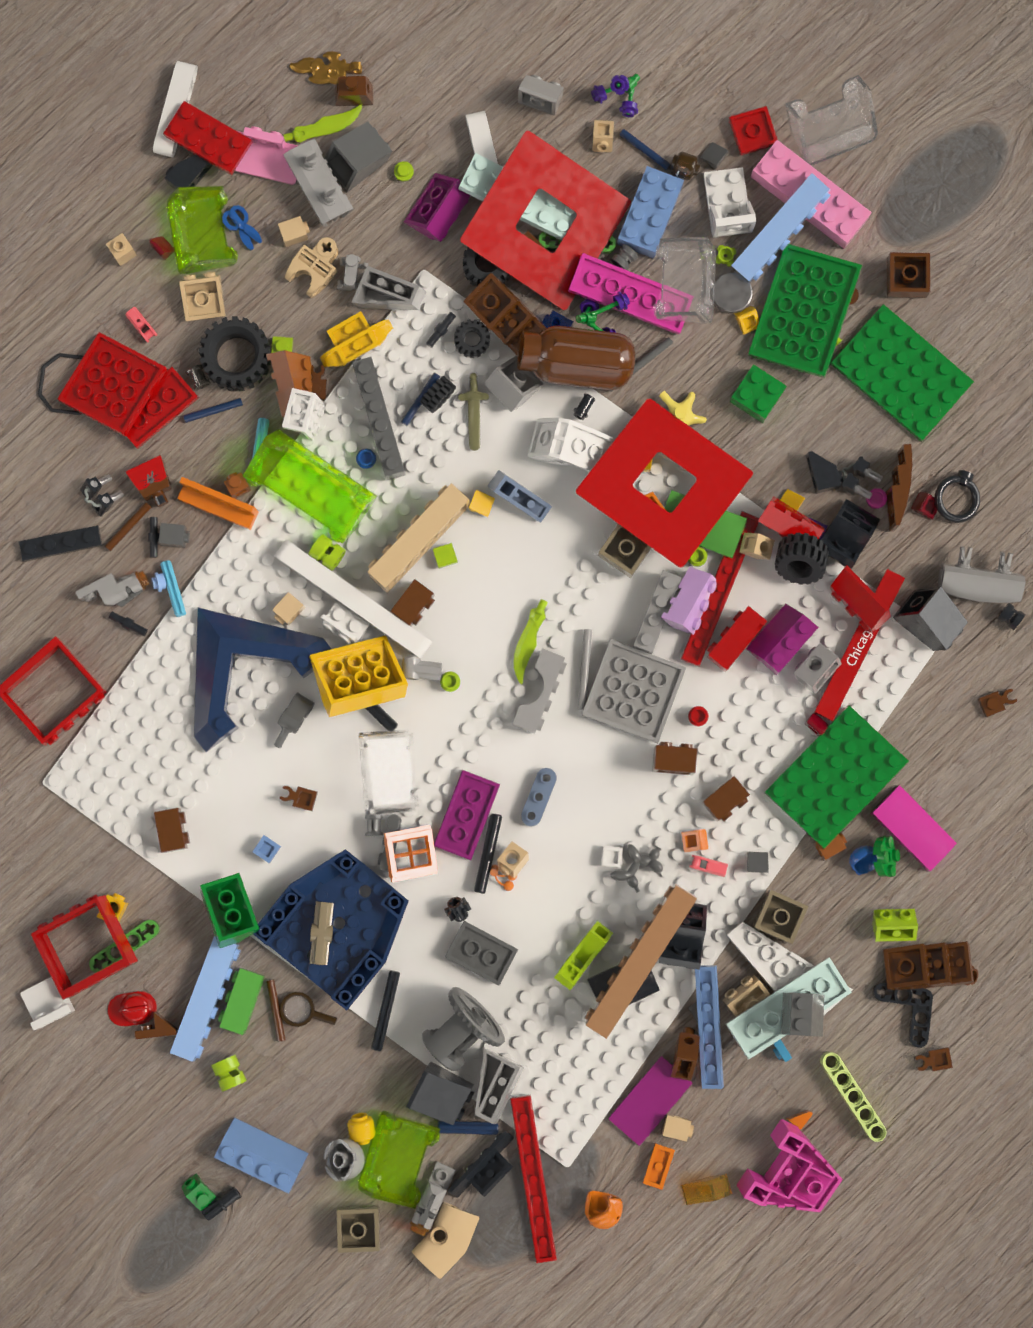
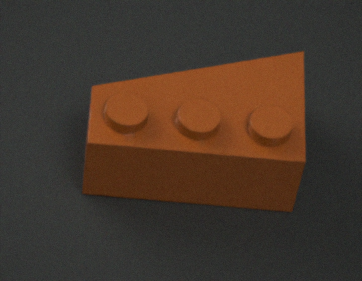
M283 350L266 354L267 360H271L274 372L271 373L272 379H276L279 390L276 392L281 415L285 417L292 388L312 392L310 356Z

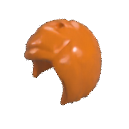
M596 1190L588 1192L585 1203V1215L589 1223L598 1229H609L615 1226L622 1214V1200L618 1196Z

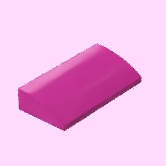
M900 785L870 813L927 872H930L957 844Z

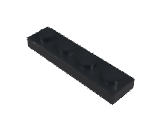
M98 525L19 541L23 562L103 546Z

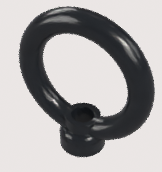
M959 470L957 475L945 478L937 486L934 502L937 511L944 519L953 523H962L970 520L977 513L980 506V493L972 481L974 474L965 470ZM953 483L967 487L972 494L970 509L961 515L950 513L943 504V492Z

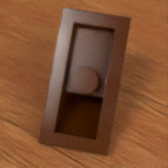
M154 1012L155 1028H152V1025L140 1026V1030L135 1031V1040L177 1035L179 1029L158 1012Z

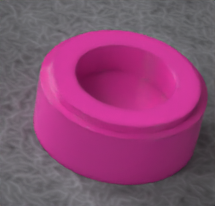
M874 488L870 491L872 493L871 498H866V502L869 507L880 509L886 504L887 495L882 489Z

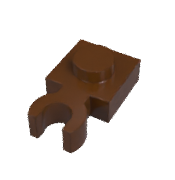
M311 365L312 393H316L321 400L325 401L327 379H321L325 374L324 365H321L319 373H315L314 366Z
M1013 689L1004 691L1002 696L996 691L979 698L978 701L985 717L1006 710L1004 704L1012 705L1016 703L1017 699L1009 700L1007 698L1008 693L1013 692Z
M283 786V789L289 791V796H280L279 799L285 802L294 800L292 806L313 812L318 794L317 791L298 786L295 792L291 787Z
M949 1047L928 1050L929 1057L923 1055H916L914 1057L915 1060H923V1065L916 1067V1070L919 1071L926 1070L928 1066H931V1071L953 1068Z

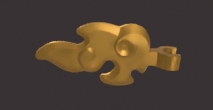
M334 51L323 54V57L328 58L330 61L328 65H325L321 58L311 57L304 58L297 63H290L289 65L297 73H312L313 75L309 77V81L314 84L331 83L336 85L338 77L346 76V73L362 74L361 62L346 63L345 59L339 60L341 54Z

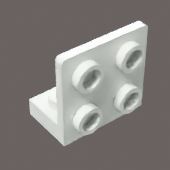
M292 388L282 427L301 432L309 440H314V437L319 433V418L323 416L325 410L323 401L316 393Z
M338 601L327 615H321L324 627L332 633L335 630L339 632L340 638L349 645L351 642L358 643L370 626L369 623Z
M52 977L20 993L33 1019V1022L30 1023L33 1030H39L75 1011L69 998L62 1000Z

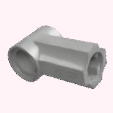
M403 657L402 672L406 679L440 681L442 663Z

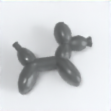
M629 844L627 852L633 863L628 871L616 870L610 874L611 878L619 881L627 880L628 885L638 893L640 890L638 888V880L634 876L640 866L648 865L654 872H662L663 866L657 861L660 855L659 851L662 849L655 846V849H652L648 856L640 857L637 848Z

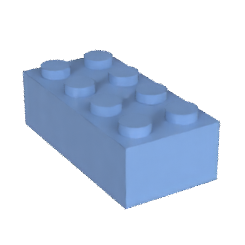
M647 166L618 237L617 245L623 246V244H626L635 252L654 259L683 187L684 180Z

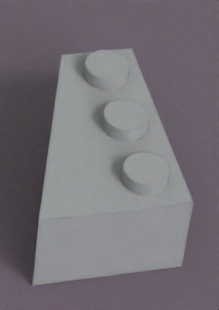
M367 266L351 303L361 309L419 310L426 291L419 285Z
M484 1049L475 1115L492 1124H497L524 1067L488 1049Z

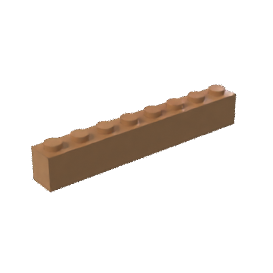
M676 883L673 887L669 886L663 895L666 898L662 905L660 903L656 905L652 912L654 917L651 922L648 920L645 922L641 929L643 932L640 939L635 938L630 946L631 953L628 957L624 955L618 965L621 967L617 974L613 973L607 982L609 987L605 992L603 990L600 992L596 999L598 1004L594 1009L590 1008L584 1017L587 1020L585 1022L586 1026L606 1039L697 900L696 896Z

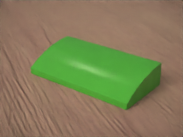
M671 490L665 506L666 511L673 512L685 495ZM725 511L699 546L733 558L746 526L747 518Z

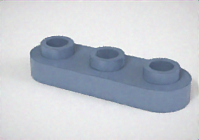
M543 768L537 773L523 808L521 819L527 826L532 827L539 824L555 786L557 776L550 768ZM548 774L550 781H543V775ZM537 793H541L543 795V799L541 801H537L535 799V795ZM533 812L535 819H528V813Z

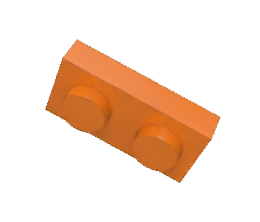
M657 1143L654 1144L643 1184L663 1190L675 1149Z

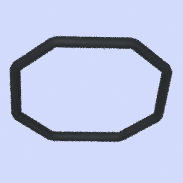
M59 353L41 368L38 396L51 412L81 415L82 413L78 411L52 408L42 395L46 367L60 357L82 359L84 357L82 355Z

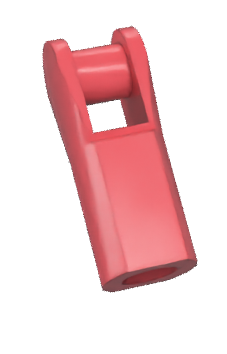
M136 307L126 312L125 316L147 343L151 337L157 336L155 330ZM148 326L149 330L143 333L141 330Z
M692 855L693 862L692 865H689L690 868L725 877L728 867L727 863ZM701 860L707 861L705 869L700 868Z

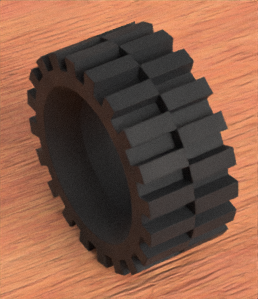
M232 316V320L229 321L227 317L222 318V323L220 324L214 322L212 324L213 329L209 330L207 328L204 332L206 337L201 338L200 343L202 347L199 348L200 362L213 383L216 382L218 387L222 389L227 387L228 391L233 392L234 388H238L239 392L245 391L244 387L247 386L251 389L255 387L253 383L256 381L260 384L263 381V374L267 376L269 372L268 365L271 366V360H267L266 354L272 352L263 330L259 329L255 322L250 323L244 317L242 320H239L238 316ZM233 338H242L254 346V361L244 371L237 373L228 372L218 364V351L226 341Z

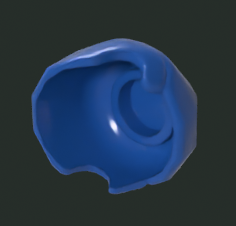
M867 845L856 848L849 858L851 868L858 875L873 871L875 869L874 862H877V855H873V847Z

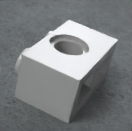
M819 643L817 647H813L809 651L805 661L800 662L796 666L794 675L800 683L816 694L842 663L836 654ZM814 665H821L819 669L812 670V667Z

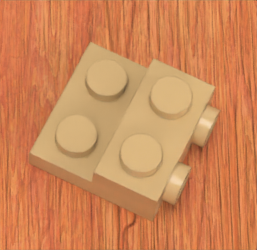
M215 271L203 273L204 277L197 278L195 274L184 275V279L179 281L186 321L226 316L220 275H215Z
M755 975L752 977L746 976L742 979L741 986L737 989H730L725 993V998L722 1001L735 1017L770 995Z

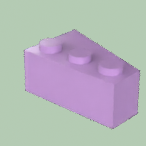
M689 567L678 586L681 589L676 598L672 597L670 600L672 606L669 612H664L661 618L672 628L694 635L701 625L700 618L703 611L705 612L708 608L710 594L715 591L717 579L710 573Z

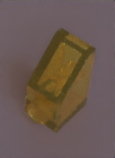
M727 1174L710 1176L681 1185L686 1205L717 1201L732 1194Z

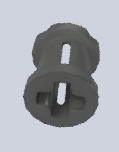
M365 815V819H367V832L365 836H383V832H381V819H383V815Z

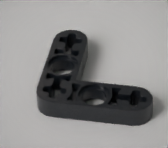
M887 983L876 984L873 988V996L878 1001L912 1005L909 1042L917 1048L926 1046L929 1040L933 1003L931 991L925 988L905 989L908 992V998L901 1001L897 997L899 990H894V1000H890L892 995H884L883 998H880V994H877V990H880L882 986H884V990L892 991L887 989ZM912 990H915L914 994L922 995L924 991L925 995L928 996V1000H924V1003H921L920 999L913 998L914 1003H912ZM919 1012H923L926 1015V1021L922 1024L917 1023L915 1020V1016ZM914 1025L925 1027V1031H920V1036L924 1037V1040L920 1041L919 1044H917L916 1040H913V1037L918 1035V1029H914Z

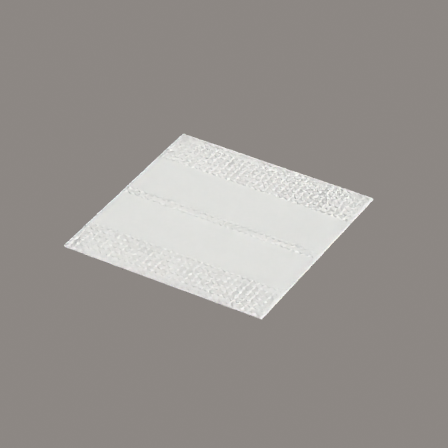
M422 270L413 281L414 284L419 285L426 291L419 310L393 309L385 320H389L394 329L388 333L385 341L380 346L355 359L357 361L372 357L406 475L386 481L352 364L323 402L325 410L323 416L319 418L318 424L320 428L318 435L314 437V440H309L303 433H300L249 502V505L254 506L259 512L251 530L237 524L231 526L182 592L181 597L186 615L176 617L173 607H171L44 778L43 785L202 901L200 885L240 873L257 924L291 883L343 850L349 851L409 900L386 963L349 1009L376 1028L389 971L400 972L386 1036L427 1066L430 1062H433L473 1083L472 1091L475 1093L472 1099L477 1101L484 1049H488L524 1067L510 1098L531 1095L539 1148L565 1167H570L696 989L695 969L661 964L658 959L652 968V972L660 991L628 1005L606 1039L585 1024L587 1021L584 1018L590 1008L594 1009L598 1004L587 979L618 965L624 955L629 956L632 951L630 949L632 942L635 938L640 939L643 934L641 931L643 925L647 920L651 922L654 914H652L654 908L658 903L662 905L666 898L663 896L669 886L673 887L675 883L696 896L697 900L695 903L707 905L706 933L702 947L701 965L714 964L730 941L726 935L746 919L806 834L796 822L765 794V791L819 737L805 725V722L814 713L833 674L815 694L796 679L794 675L795 668L800 662L805 661L809 651L813 647H817L819 643L836 654L841 660L860 620L855 615L851 617L844 609L846 605L842 601L838 603L831 596L830 586L844 569V566L828 556L825 574L818 582H812L809 585H798V583H790L789 580H784L783 576H779L777 574L778 571L775 570L778 544L782 541L783 537L778 532L765 527L759 522L755 533L775 540L771 559H755L745 555L707 649L714 641L718 644L722 639L720 636L721 632L726 626L731 628L735 623L732 619L739 610L744 612L750 606L767 620V623L753 638L754 640L786 603L803 613L819 628L779 674L775 675L746 648L726 672L707 658L709 655L707 650L700 667L683 661L681 657L691 634L672 628L665 621L652 655L684 666L686 670L658 744L582 716L583 710H578L584 629H592L587 691L588 700L610 639L633 647L662 571L675 574L683 579L689 567L715 576L723 555L705 549L707 561L704 565L695 567L687 561L684 567L680 568L652 548L632 578H629L598 556V552L618 523L576 494L577 487L589 472L572 465H559L527 457L538 418L560 417L569 419L617 438L633 417L593 388L551 384L542 381L544 383L543 386L523 405L510 412L489 391L484 382L497 367L515 357L516 354L489 329L490 346L485 354L482 353L478 358L477 356H474V358H470V356L465 357L464 354H460L454 342L456 328L461 326L463 321L466 323L469 319L471 321H474V319L478 320L479 323L482 321L463 302L466 298L428 271ZM449 312L455 314L456 318L447 328V333L443 337L441 336L432 348L429 347L426 342L435 332L434 328L438 323H442ZM469 332L465 335L464 340L469 346H475L479 343L480 336L476 332ZM434 372L440 378L445 376L456 386L450 398L436 412L431 413L426 407L421 405L408 426L401 423ZM471 373L477 375L478 391L489 395L487 401H480V448L476 451L471 450L469 447L468 401H460L458 399L459 394L470 391L469 377ZM586 393L593 396L595 402L587 413L588 417L584 420H579L573 415V410L578 407L583 395ZM362 449H370L376 455V463L369 469H363L357 464L356 456ZM658 452L653 457L650 473L642 472L633 483V487L644 495L653 491L665 508L671 490L686 495L697 479L666 455ZM498 470L552 506L541 523L488 487V484ZM452 483L469 499L470 504L476 490L495 498L488 517L472 512L468 508L388 593L369 577L368 566L374 559L379 560L383 556L382 551L389 544L393 545L397 541L396 536L403 529L407 530L411 526L410 522L417 514L419 516L422 515L425 511V505L430 500L435 501L438 498V492L443 486H449ZM741 493L737 495L726 510L739 516L741 511H744L758 518L764 512L761 507ZM322 534L326 535L333 541V545L338 544L346 549L344 557L332 572L389 612L414 579L434 593L433 599L435 602L429 610L424 609L421 613L423 618L417 626L412 625L413 629L432 642L421 657V661L442 663L441 676L446 672H455L460 678V686L453 692H447L441 687L440 681L406 679L408 686L404 698L378 704L398 723L397 728L390 733L365 708L329 717L320 696L314 671L303 679L292 663L235 656L227 713L238 726V729L207 753L195 739L194 712L198 607L322 637L331 649L349 645L340 638L339 632L335 630L332 633L322 624L321 615H327L337 601L274 557L285 540H288L308 554L316 540ZM452 543L458 563L439 569L433 548ZM862 580L875 593L876 589ZM677 589L674 598L678 596L681 589ZM289 592L305 606V609L290 625L287 623L282 625L274 618L276 614L273 612V608ZM540 599L548 602L544 610L546 619L537 632V646L526 666L523 684H520L514 671L515 649L529 620L530 610L535 607L537 608ZM895 602L892 603L889 609L891 618L880 627L834 720L850 705L876 731H879L935 652L893 618L900 609V606ZM370 625L359 642L385 635ZM387 637L401 670L403 657L417 658ZM543 648L565 657L564 662L567 665L563 675L558 674L556 681L560 683L556 693L551 692L549 700L552 701L549 711L543 712L541 719L545 721L541 731L536 730V733L533 734L513 726L512 723L519 705L535 702L543 692V680L535 670V665ZM814 665L812 667V670L819 669L821 665ZM298 692L315 702L314 707L307 718H304L297 733H289L282 747L277 748L274 743L282 730L281 726L277 724L278 720ZM695 706L704 707L708 712V721L703 726H694L688 719L689 711ZM818 715V716L821 717L829 726H830V724L833 722V721H830V720H828V719H826V718H824V717ZM660 742H671L672 746L679 747L681 743L693 744V748H697L696 773L694 775L652 772L654 747L659 745ZM543 768H550L557 776L555 786L539 824L532 827L527 826L521 819L523 808L537 773ZM462 770L500 784L472 860L434 847L437 874L391 882L389 872L379 869L380 865L377 864L378 857L384 851L385 845H382L384 833H388L389 830L386 823L390 814H396L401 817L400 830L430 825L433 842H435ZM548 774L543 775V781H550ZM735 776L750 794L747 797L748 802L740 809L737 806L732 809L731 812L733 814L724 822L722 819L716 821L702 802ZM283 786H289L295 792L298 786L317 791L318 794L313 812L292 806L294 800L285 802L279 799L280 796H289V791L283 789ZM537 793L535 795V799L537 801H541L543 799V795L541 793ZM181 808V812H185L187 822L184 824L185 832L188 831L190 837V844H187L188 849L161 853L154 812ZM533 812L528 813V819H535V814ZM494 813L501 815L502 821L492 865H498L497 859L511 842H514L528 852L529 861L517 874V878L512 881L514 887L511 891H506L504 886L496 881L495 876L490 874L486 893L481 894L475 892L474 887L490 815ZM365 815H383V819H381V832H383V836H365L367 832V819H365ZM705 829L708 849L684 852L681 832ZM263 835L281 846L271 863L266 862L253 853ZM425 837L411 840L412 851L426 849ZM407 841L397 842L395 854L408 852ZM629 844L637 848L640 857L648 856L650 851L657 846L662 849L659 851L660 855L657 861L662 864L663 871L656 873L649 865L640 866L634 875L638 880V888L640 890L638 893L628 885L627 880L619 881L611 878L610 874L616 870L628 871L633 863L627 852ZM602 846L623 848L621 868L600 866ZM427 852L413 855L414 866L428 864ZM747 852H768L769 873L747 872ZM692 855L727 863L728 867L725 877L690 868L689 865H692L693 862ZM409 856L395 858L397 870L411 867ZM513 858L507 861V863L514 864L517 862V860ZM701 860L700 868L705 869L707 861ZM497 876V879L503 884L509 880L507 877ZM363 885L359 890L360 895L368 897L371 894V888L368 885ZM460 897L462 899L465 897L469 903L471 910L467 911L468 917L464 921L518 949L500 986L445 957L463 921H450L444 911L448 907L447 902L451 898ZM337 917L334 920V927L336 929H342L345 926L343 918ZM599 921L612 931L613 935L593 959L574 987L569 990L554 977L592 926ZM253 934L250 935L253 939H255L256 941H258L260 944H262V945H263L264 947H266L268 950H270L271 952H273V953H274L275 955H277L279 958H281V959L284 960L286 963H288L290 966H292L294 969H296L292 964H290L287 960H285L281 955H279L276 951H274L270 946L265 945L262 941H260V940H259L256 936H254ZM311 950L308 952V959H309V960H310ZM453 987L466 991L481 1003L498 1023L505 1037V1042L499 1047L488 1045L487 1042L478 1039L462 1054L465 1064L458 1071H451L439 1063L428 1051L422 1040V1033L425 1030L439 1029L455 1014L448 997V993ZM509 1098L500 1119L515 1130Z

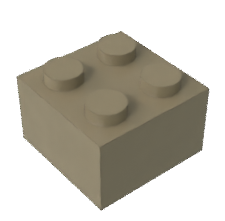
M618 524L598 552V556L629 578H632L652 548Z
M768 890L752 928L788 944H793L809 906L773 890Z
M380 1206L338 1207V1253L380 1251Z

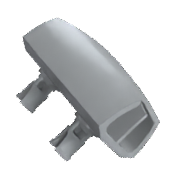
M312 139L289 150L283 156L321 225L326 227L328 221L333 219L335 222L340 215L343 218L353 210V207L346 194H343L341 191V185H338L336 182L337 178L333 176L332 169L328 167L327 160L323 158V153L316 140Z
M960 546L958 564L941 563L938 587L941 586L947 594L989 603L1021 602L1026 581L1025 576L1022 574L1011 573L1010 571L1013 553L1008 552L1005 560V553L1000 552L998 569L989 570L971 567L970 560L973 548L968 547L965 555V547Z

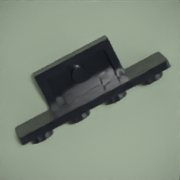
M507 1131L498 1134L492 1145L484 1149L480 1153V1157L466 1168L465 1173L451 1184L448 1192L458 1198L472 1184L485 1197L513 1168L501 1152L514 1137Z

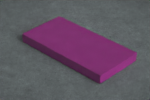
M462 770L435 839L434 847L472 860L500 784Z
M662 1056L659 1057L608 1118L639 1146L692 1085L691 1081L671 1077L672 1065Z

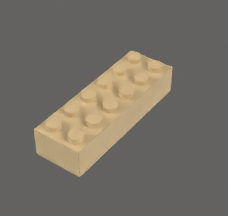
M452 483L449 486H443L438 492V498L435 501L430 500L425 505V511L422 515L419 516L417 514L411 520V526L407 530L403 529L396 536L397 541L393 545L389 544L382 551L383 556L379 560L374 559L368 566L369 577L386 593L403 578L469 508V499Z

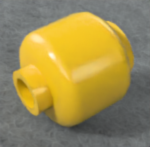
M363 1112L351 1116L347 1123L350 1139L358 1142L359 1145L370 1143V1140L376 1135L373 1118Z

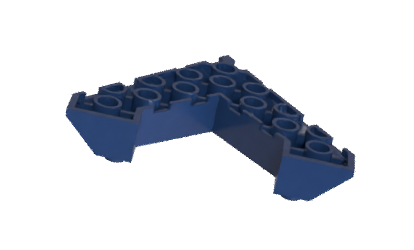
M198 607L194 712L195 739L207 753L238 729V726L227 713L235 656L292 663L304 679L313 672L310 655L331 650V647L322 637Z

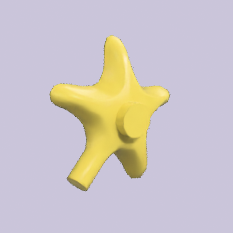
M665 391L659 395L667 405L668 411L688 426L703 424L707 421L706 417L692 412V405L695 400L694 392H690L680 403L672 400Z

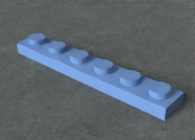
M701 965L700 970L695 969L702 1089H722L724 1083L717 965Z

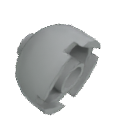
M338 1139L330 1142L324 1153V1160H327L326 1172L335 1181H347L357 1177L365 1163V1156L360 1145L350 1139Z

